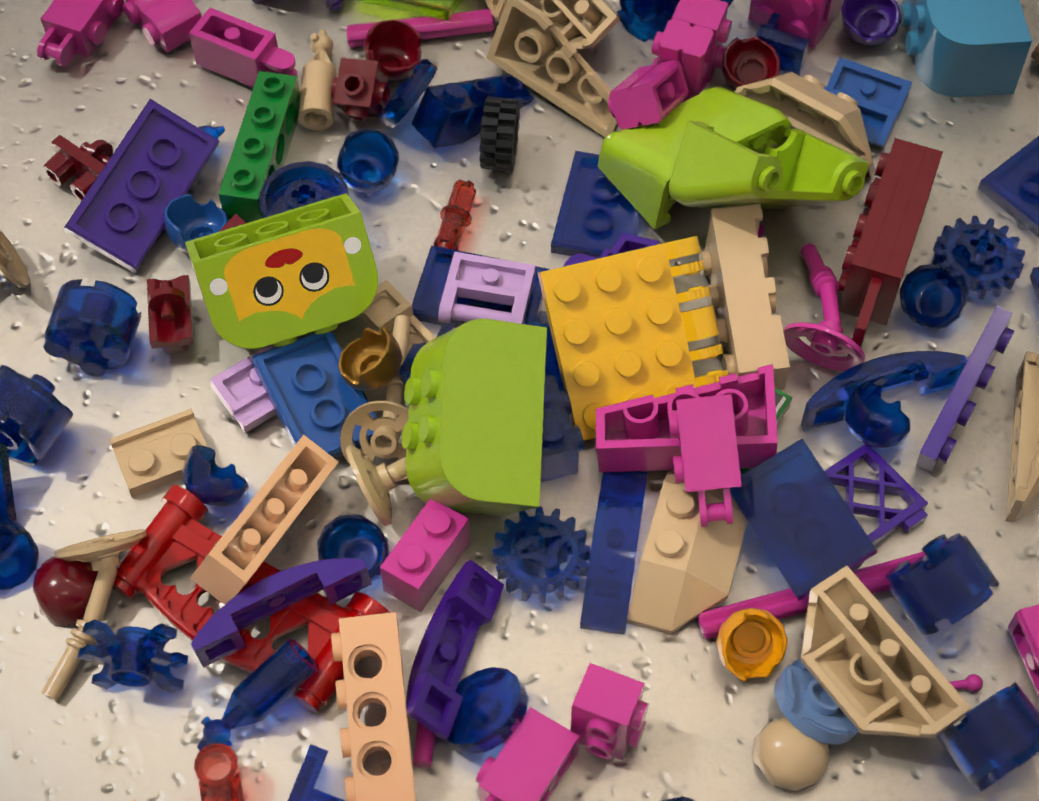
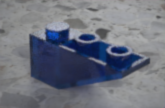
M511 74L428 86L411 125L434 149L463 144L481 133L483 110L487 97L519 99L520 109L530 104L534 97L523 87L522 82Z

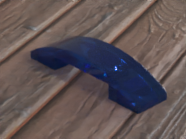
M912 351L890 354L866 361L864 364L860 363L835 376L814 393L806 403L801 427L806 432L844 420L849 402L911 383L915 384L921 396L953 387L968 360L965 355L951 352Z
M647 471L603 472L580 621V628L625 635L648 475Z

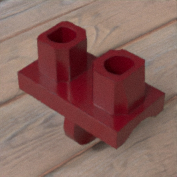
M59 135L51 142L55 154L43 166L48 179L58 186H62L74 175L77 179L70 187L75 197L82 201L113 155V147L107 141L100 139L92 144L84 142L79 148Z
M181 275L172 280L147 279L149 342L151 348H162L166 354L186 352L189 350V344H194L189 275Z

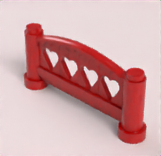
M172 485L161 499L164 506L146 528L147 536L133 546L120 561V565H117V575L112 589L127 599H131L134 594H144L148 601L172 626L189 640L193 641L200 629L214 615L212 607L205 608L198 604L200 596L207 591L196 583L195 589L191 593L183 595L177 592L176 585L163 584L162 578L166 572L197 559L198 568L222 536L200 524L208 513L205 504L188 490L178 485ZM263 561L239 593L255 583L280 572V570ZM356 592L345 608L336 603L330 605L326 597L315 593L271 615L270 631L263 639L253 638L249 629L240 630L239 633L246 647L221 660L252 674L294 685L298 690L294 695L295 700L308 710L317 713L321 707H325L336 692V681L344 680L343 661L334 662L331 633H340L339 619L390 612L378 601L360 592ZM309 624L308 653L304 660L293 662L288 658L287 652L279 653L273 650L272 646L275 639Z

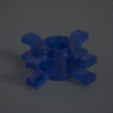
M95 619L84 624L82 633L92 635L97 642V647L90 644L79 649L77 658L89 662L96 660L105 662L101 672L92 676L91 684L104 689L114 687L116 684L129 687H144L151 684L153 680L162 690L170 693L183 689L184 680L175 678L172 675L170 666L177 669L187 665L188 656L185 654L164 651L167 642L176 638L178 630L163 623L154 626L151 630L143 627L126 626L119 628L115 634L107 624Z

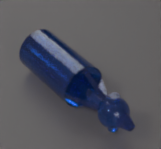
M289 638L233 689L222 719L211 720L207 716L201 721L204 727L202 738L197 745L198 750L202 752L211 747H223L226 751L232 745L229 740L232 729L264 720L318 671V666L308 651L292 638Z

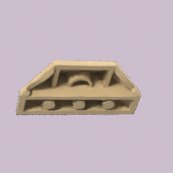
M527 0L529 4L545 13L577 51L593 48L620 20L615 9L606 0Z
M793 72L743 85L735 90V93L780 110L790 120L791 128L801 129L870 162L866 176L872 179L875 174L874 163L861 111L858 107L859 104L852 97L841 92L836 96L825 90L824 84L813 76L805 74L802 78Z
M1026 351L1016 377L1005 521L1016 522L1039 507V354Z
M674 470L668 471L663 481L641 557L626 623L671 635L681 629L682 625L698 618L701 612L711 610L728 599L749 518L732 497L734 524L727 525L726 520L708 522V527L701 528L698 492H686L685 483L676 484ZM723 489L704 490L706 504L724 502Z
M845 566L810 589L800 661L861 734L934 738L971 712V706L848 566Z

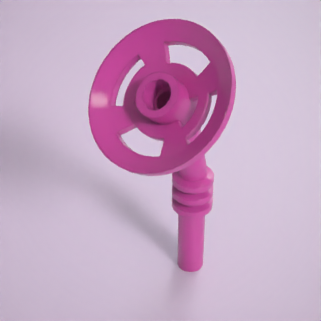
M811 243L805 244L801 248V255L810 271V283L816 295L821 298L824 321H820L819 324L800 322L787 325L783 330L786 346L799 357L824 368L838 371L860 369L865 361L864 351L852 339L843 334V329L841 328L837 292L840 288L839 282L832 269L825 266L816 246ZM799 337H806L811 342L810 346ZM848 353L851 355V356H835V355H846V354H848Z

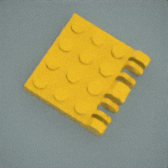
M698 236L538 272L576 441L581 442L596 438L597 408L648 395H653L654 398L676 393V388L691 384L693 388L719 382V377L728 375L727 370L717 369L695 376L692 361L712 359L723 354L721 344L693 350L688 348L687 342L719 335L713 305L680 312L679 303L711 296L709 286H696L689 288L687 291L676 293L673 277L693 275L704 270L703 260L670 267L669 263L671 259L701 253Z

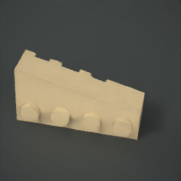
M761 204L711 209L705 251L699 253V260H703L705 268L700 271L701 275H708L710 284L707 285L711 295L707 297V304L713 305V308L716 310L719 335L715 336L717 344H723L725 354L722 355V370H727L728 375L736 373L737 377L757 372L758 367L773 364L774 388L785 390L790 364L781 315H772V313L776 312L777 292L774 277L767 278V256L769 255L767 237L758 238L759 224L763 219Z

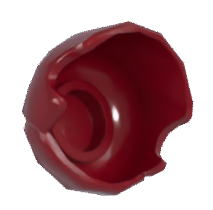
M394 19L379 21L367 33L364 48L365 60L378 61L389 72L388 80L407 79L419 68L422 58L421 35L408 23Z
M758 36L748 39L736 37L723 52L721 72L726 84L735 92L737 87L779 76L780 59L774 47L761 40Z
M53 556L43 562L41 567L37 569L33 581V594L39 613L51 624L73 626L76 625L75 623L78 619L83 620L98 571L92 570L91 562L66 561Z

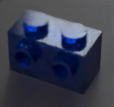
M554 375L545 377L540 482L577 474L579 452L584 451L581 430L578 425L572 426L568 415L572 414L568 392L566 389L559 390Z

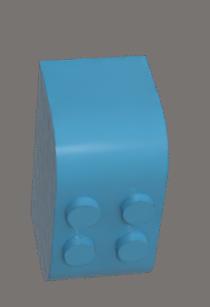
M902 0V3L899 5L901 13L900 27H905L906 53L907 55H912L917 75L928 88L950 97L1013 94L1015 92L1032 43L1020 0Z

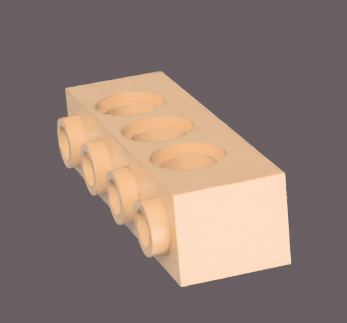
M303 435L209 552L190 579L224 605L229 602L248 582L339 462Z
M392 612L340 618V633H331L334 662L343 661L344 680L336 681L338 709H347L349 727L340 728L343 758L352 757L353 776L345 777L346 801H416L397 614ZM371 656L379 659L382 667L375 677L366 679L356 674V665L362 658ZM373 703L382 705L387 710V715L380 725L369 727L360 721V714L365 706ZM375 751H383L392 759L389 770L380 776L370 775L364 768L366 758Z

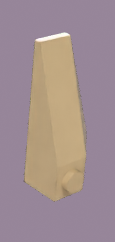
M507 0L486 58L606 138L610 133L615 132L618 128L617 121L611 115L608 106V99L612 90L545 13L525 0Z

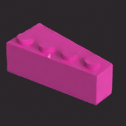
M773 364L758 367L757 372L737 377L736 373L719 377V382L693 388L692 384L676 388V393L657 398H654L653 395H648L597 408L596 452L599 472L674 470L673 456H682L680 437L671 438L668 411L677 410L676 400L732 394L740 468L776 467L778 439Z

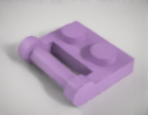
M454 252L440 302L438 321L452 324L453 320L468 322L484 318L525 324L536 276V265ZM458 297L510 305L513 308L510 313L457 304Z

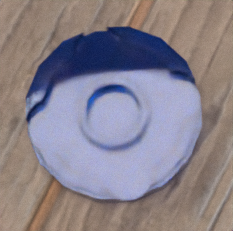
M428 58L422 59L412 69L415 76H410L404 83L401 82L390 97L388 105L384 106L383 113L379 118L390 129L394 128L410 111L435 76L438 66Z
M498 667L479 670L462 679L457 686L456 692L463 699L449 737L444 740L453 749H460L462 753L470 755L490 751L505 742L513 733L510 728L517 719L521 722L527 711L528 695L522 682L508 669Z

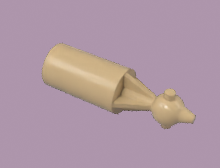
M324 29L320 30L318 35L316 33L311 35L312 41L310 46L314 56L302 69L298 121L303 127L314 131L328 129L333 124L335 104H333L331 96V85L333 79L337 77V70L330 60V57L333 56V42L327 36Z

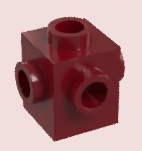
M341 58L338 77L333 79L331 85L333 104L345 113L346 118L352 120L368 121V116L382 117L383 106H387L390 99L389 72L378 61Z

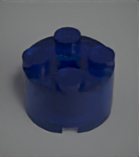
M82 279L71 280L63 284L59 289L44 333L45 342L43 349L53 357L63 358L80 366L81 370L90 376H103L106 370L121 367L128 361L142 315L141 312L138 313L136 310L137 301L134 297L118 286L98 280L95 281L94 286L81 285Z
M6 365L0 366V445L3 446L0 454L19 464L34 466L45 457L72 419L73 413L53 395L55 386L48 379L38 374H33L31 378H28Z
M960 533L949 538L945 534L937 536L922 547L924 556L912 564L908 560L904 561L886 574L887 579L891 583L889 585L890 591L921 635L926 636L938 632L939 630L934 623L942 619H948L951 625L963 619L994 594L990 587H999L1000 582L967 536H961Z
M1015 682L1010 687L1003 688L966 713L965 717L960 720L961 723L956 726L952 723L937 736V739L971 786L975 785L981 793L1013 769L1020 767L1039 754V712Z

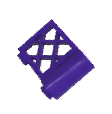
M865 443L807 483L800 482L793 485L775 502L771 513L833 575L845 566H848L851 571L858 570L866 559L862 555L864 552L898 528L902 527L908 532L924 521L928 516L924 511L928 502L868 443ZM864 460L876 472V480L854 477V466ZM827 484L846 487V501L830 499L821 488ZM854 488L875 491L876 506L854 503ZM884 493L899 495L910 506L904 510L886 508ZM853 515L876 517V529L866 535L853 522Z

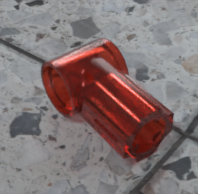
M213 743L205 746L198 752L194 761V770L198 778L201 801H245L242 785L243 773L235 752L229 746L222 743ZM217 763H226L231 766L229 773L222 779L212 780L206 777L208 770Z

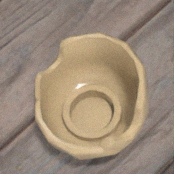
M783 717L765 725L754 738L752 760L755 765L759 766L770 784L797 791L813 786L823 776L828 768L830 751L827 744L804 735L786 717Z

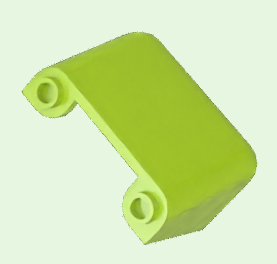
M723 87L707 88L699 95L680 103L659 123L644 126L641 123L638 127L610 133L602 142L597 167L655 230L671 222V215L668 213V210L676 201L670 196L669 183L688 121L704 122L714 127L715 132L759 154H764L766 146L778 148L788 139L783 135L786 128H791L790 120L776 108Z
M688 121L671 175L669 193L675 201L685 206L702 208H725L761 204V209H781L849 200L860 193L865 184V176L870 162L801 129L786 128L783 136L788 139L778 148L766 146L764 154H759L715 132L714 127L704 122Z

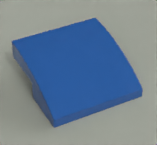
M839 57L830 80L824 89L836 96L839 92L847 94L856 100L861 111L868 143L884 149L911 90L912 82Z

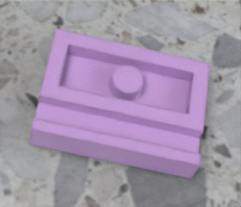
M273 344L266 346L210 379L211 388L232 417L236 418L244 433L277 415L251 363L252 356L276 348Z

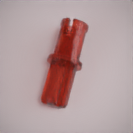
M459 179L454 183L448 204L440 212L442 222L433 244L438 251L441 249L442 243L445 242L441 252L443 254L454 255V252L459 251L464 230L471 224L472 216L470 211L477 191L474 188V183L470 180L463 181Z

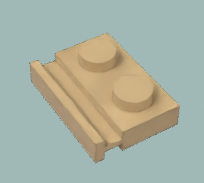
M192 408L109 439L132 498L215 466Z

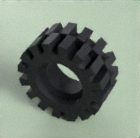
M487 97L485 100L482 131L480 134V168L513 171L520 125L519 99Z

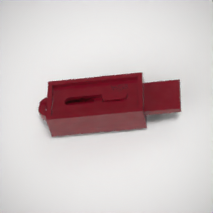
M895 138L890 154L882 152L880 155L875 176L881 177V179L875 177L874 182L870 184L864 203L865 208L863 213L859 215L853 234L854 239L845 255L839 279L840 288L837 294L843 295L839 311L859 317L852 340L860 348L864 342L870 321L887 326L943 151Z

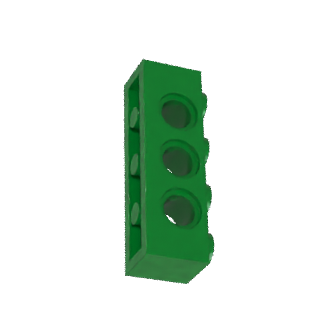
M263 71L258 72L218 193L221 208L227 213L228 221L235 214L246 223L266 218L269 215L298 122L300 91L297 76Z

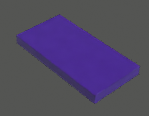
M149 99L65 225L64 231L136 274L166 227L164 209L170 201L189 192L220 141L154 100Z

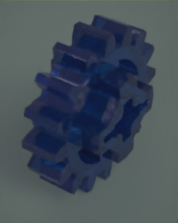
M977 216L972 217L970 224H966L964 220L958 218L954 228L946 225L941 236H937L933 248L932 265L939 266L936 274L938 278H949L947 285L949 290L960 286L962 287L963 297H967L970 291H975L979 300H984L986 292L990 291L997 298L1001 295L1003 288L1011 290L1016 279H1019L1024 267L1022 260L1025 250L1017 249L1020 242L1019 237L1008 238L1006 236L1009 230L1007 225L997 229L994 227V219L992 218L986 224H980ZM977 254L981 255L979 261L975 260Z
M542 506L536 508L535 516L529 517L525 511L519 512L518 523L510 519L504 521L505 533L496 532L495 546L497 548L492 549V562L498 564L495 566L497 579L507 578L506 591L511 593L519 587L522 589L523 601H527L532 593L538 594L541 604H546L547 594L554 593L559 600L564 599L565 586L575 591L579 588L578 576L586 577L588 574V563L586 561L590 560L591 549L590 546L584 545L586 543V531H575L576 519L573 516L563 522L560 520V509L556 508L551 516H545ZM522 538V545L515 547V553L511 554L515 544ZM571 555L570 562L561 571L559 568L560 564L567 562V557Z

